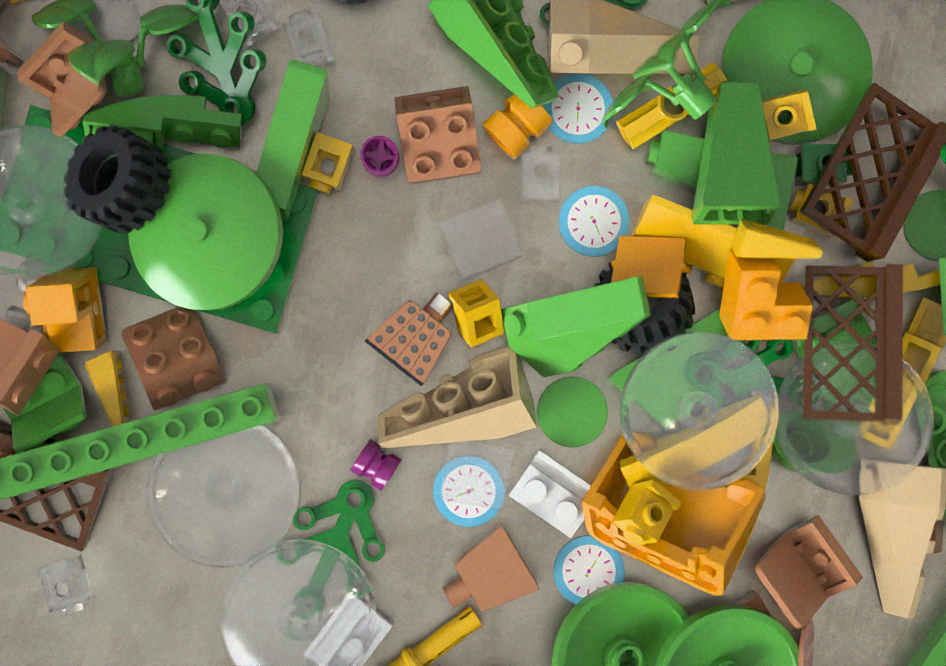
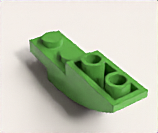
M161 95L141 97L103 106L83 116L85 136L89 133L95 134L96 129L102 126L108 128L109 125H117L152 142L162 150L165 139H173L180 143H206L220 148L229 146L240 148L242 114L206 110V97Z

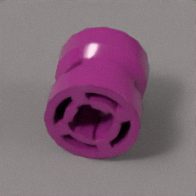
M373 136L362 145L360 151L361 161L366 171L372 176L378 178L388 177L398 169L400 156L395 143L385 136Z
M370 439L350 471L359 477L366 476L372 478V485L382 491L402 459L393 453L385 455L379 444Z

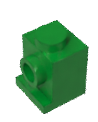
M802 143L796 147L795 157H798L795 171V186H805L809 183L814 185L824 168L822 165L823 157H830L837 144ZM849 161L838 163L835 169L839 185L847 182V176H852Z

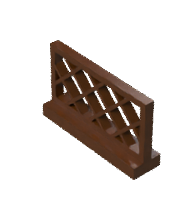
M873 83L869 85L799 212L857 250L855 255L864 261L870 262L885 258L941 155V148L946 143V124L944 122L933 123L878 84ZM874 98L885 104L889 119L874 122L870 108ZM863 118H864L865 124L860 125L861 122H862V120H863ZM909 120L920 128L914 141L904 143L899 121ZM890 124L895 145L880 148L875 127ZM866 129L871 151L856 154L853 136L856 131ZM897 150L900 167L897 172L887 174L882 153ZM873 155L878 177L863 180L858 158ZM849 161L854 182L839 186L835 169L838 163ZM879 181L883 198L879 204L870 206L865 184ZM829 182L830 188L825 189L827 183ZM855 187L861 209L845 212L840 190ZM831 192L836 215L826 216L814 207L822 194ZM862 213L866 229L861 238L850 232L847 216Z
M886 264L885 267L806 265L805 293L812 305L814 299L820 306L814 311L812 307L807 339H804L803 420L880 422L881 425H898L903 419V264ZM814 276H829L840 287L829 298L824 300L813 289ZM840 277L850 278L846 282H844ZM858 277L876 278L875 293L866 301L849 287ZM843 291L860 306L845 320L829 305ZM874 300L875 311L869 306ZM823 309L840 324L826 338L813 327V319ZM863 310L875 321V331L865 340L849 325ZM843 328L859 343L845 358L829 343ZM813 337L819 342V344L814 349ZM874 338L875 349L868 344ZM823 347L839 362L826 376H823L812 365V357ZM863 348L875 359V369L865 378L848 362ZM842 367L859 382L845 396L828 381ZM812 374L819 380L814 387H812ZM873 376H875V388L868 382ZM822 385L839 400L829 411L812 410V394ZM861 387H864L875 398V412H859L848 399ZM844 405L850 412L836 410Z
M0 420V452L3 453L0 454V459L17 454L12 444V425ZM48 438L41 447L57 443V441ZM115 468L76 478L69 482H62L60 486L44 492L43 488L34 490L37 496L22 503L18 495L10 497L13 507L5 511L0 509V521L82 552L88 542L107 483L113 477ZM79 482L95 487L91 501L83 505H79L70 487ZM63 490L72 509L56 516L47 497ZM40 501L49 520L40 524L30 521L24 507ZM88 508V511H87V514H86V517H85V515H84V513H83L82 510ZM16 511L18 516L12 514V512ZM75 514L82 527L79 538L65 534L59 520ZM51 524L52 527H53V529H51V528H49V527H46V526H48V525Z

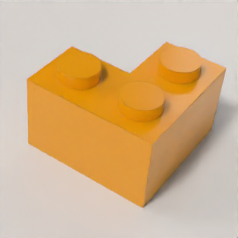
M729 248L719 317L730 340L807 339L813 305L799 282H779L781 271L773 258H741L734 254L732 248Z
M96 267L52 270L26 287L23 303L26 313L30 314L31 325H43L44 336L60 349V352L96 350L107 341Z

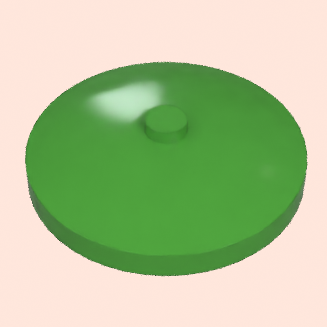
M765 0L747 12L730 33L723 49L720 69L727 78V82L739 80L744 83H759L761 100L801 89L808 91L816 130L804 131L770 140L781 144L801 145L802 143H814L838 132L849 123L869 85H871L873 61L869 43L859 24L847 11L832 1ZM782 110L778 114V121L781 124L788 123L792 118L789 110Z
M192 154L171 161L167 165V168L171 169V178L167 180L170 188L168 194L164 195V205L161 209L158 208L156 210V217L151 222L146 220L143 228L139 230L133 229L131 233H128L130 250L137 270L149 287L159 296L183 308L218 310L236 305L249 298L262 287L273 272L278 261L283 238L282 218L278 203L265 181L255 171L236 160L215 154Z
M617 582L603 586L579 601L563 621L554 644L552 666H655L666 640L689 616L675 599L652 586L637 582Z
M724 604L704 609L681 623L664 643L655 666H798L799 648L786 628L766 612L747 605Z

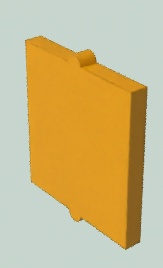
M619 236L615 260L611 261L613 269L611 283L642 276L647 297L678 298L682 273L686 272V265L684 264L686 238Z

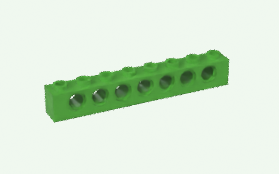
M264 383L1 458L0 500L279 421L281 419L271 384Z

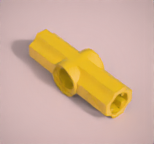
M714 62L700 70L706 77L703 83L714 95L722 82L727 83V78ZM672 87L666 88L667 90L675 94V92L672 90ZM660 94L616 121V124L626 143L634 150L662 133L663 130L665 131L681 123L689 116L688 112L682 107V112L678 115L668 113L664 107V100L667 98Z

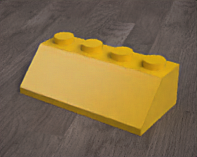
M652 194L644 202L631 236L686 238L687 243L684 257L686 274L690 275L691 270L704 274V282L723 289L729 248L732 246L737 228L728 224L693 225V210ZM773 258L781 271L779 282H783L796 258Z

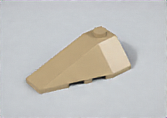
M550 0L548 69L550 73L634 74L647 58L655 55L657 50L666 41L677 35L680 29L604 0ZM693 34L689 41V46L698 65L699 36ZM680 46L676 54L674 68L679 74H693L685 53ZM661 70V71H657V72L650 73V74H669V73H668L666 70Z
M509 346L481 354L470 360L471 367L454 377L447 374L438 379L441 385L426 394L415 393L378 415L379 446L381 448L499 439L536 428L534 399L520 356Z
M861 461V473L858 481L860 487L859 501L883 612L907 619H914L926 578L922 570L926 553H933L936 543L931 538L936 520L943 519L946 509V468L900 462Z

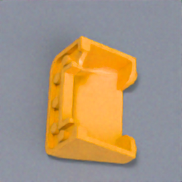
M626 429L582 500L588 533L602 544L704 592L717 596L723 595L763 506L766 490L748 478L731 480L726 488L693 474L664 487L682 503L679 509L673 511L659 541L643 545L635 544L626 539L623 535L624 531L612 523L629 490V486L620 469V460L655 448V441L647 434H636Z

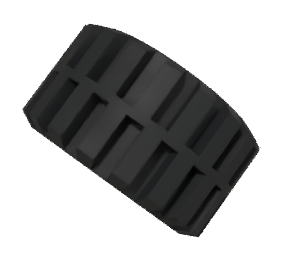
M109 125L108 128L102 126L96 129L95 134L89 133L85 136L84 142L81 145L78 144L74 149L75 154L73 158H69L67 163L69 167L68 172L64 174L63 182L67 184L64 189V196L69 199L67 203L69 208L75 211V214L116 233L122 232L126 234L131 233L133 229L139 230L143 228L146 220L151 222L156 217V210L162 208L165 203L163 201L164 195L169 192L170 185L167 184V180L171 178V169L167 168L169 164L167 156L162 154L163 150L159 146L117 125Z
M611 262L608 264L610 270L601 271L598 276L601 283H595V286L611 283L613 275ZM686 272L682 273L678 298L663 297L657 306L650 309V316L626 334L615 338L611 342L613 344L618 343L619 348L625 352L633 348L635 355L643 356L645 350H650L651 355L659 354V348L665 346L668 351L675 347L673 343L675 339L682 341L687 336L685 328L691 329L694 322L692 315H695L694 298Z

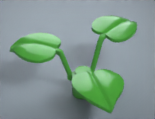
M56 0L43 7L31 17L34 25L51 29L57 28L63 21L68 24H72L76 20L83 22L92 38L97 42H88L72 49L68 53L69 63L78 73L95 84H98L109 71L114 92L119 96L133 95L144 89L140 67L146 65L144 47L146 36L149 33L153 35L170 33L199 20V15L183 4L163 5L150 10L139 19L143 27L139 29L137 55L133 56L135 47L128 40L102 41L90 17L87 15V13L96 9L93 0Z
M714 0L694 13L682 26L677 35L666 41L657 50L655 55L647 58L637 68L632 76L638 79L625 87L605 112L602 118V124L605 128L608 127L613 115L625 108L639 93L650 89L670 99L675 106L680 103L694 120L706 113L716 103L718 99L703 83L706 77L701 73L690 49L689 41L694 31L708 19L713 11L719 6L730 5V0ZM680 46L685 53L694 77L690 73L682 77L674 68L676 54ZM666 70L676 81L672 86L675 94L656 82L649 80L652 77L650 73Z

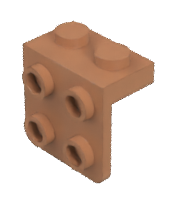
M64 21L17 71L18 81L50 98L52 133L58 137H62L69 129H75L85 112L92 105H97L102 101L107 89L105 75L98 84H95L78 73L69 63L68 53L72 49L88 42L97 41Z
M179 306L126 327L121 333L153 411L172 406L184 398L199 392L208 391L214 386L225 382L216 354L193 309Z
M0 319V407L19 416L57 357L60 349L43 334L33 329L26 332L3 319Z
M819 515L786 530L755 564V572L760 581L768 589L784 615L788 617L795 628L806 626L828 597L858 585L863 578Z

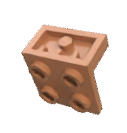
M468 86L394 97L406 176L409 183L481 171L473 107Z

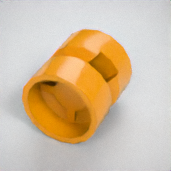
M513 93L504 102L506 109L504 111L495 110L481 125L506 154L513 159H517L530 146L529 138L531 136L539 137L553 124V120L542 106L531 109Z

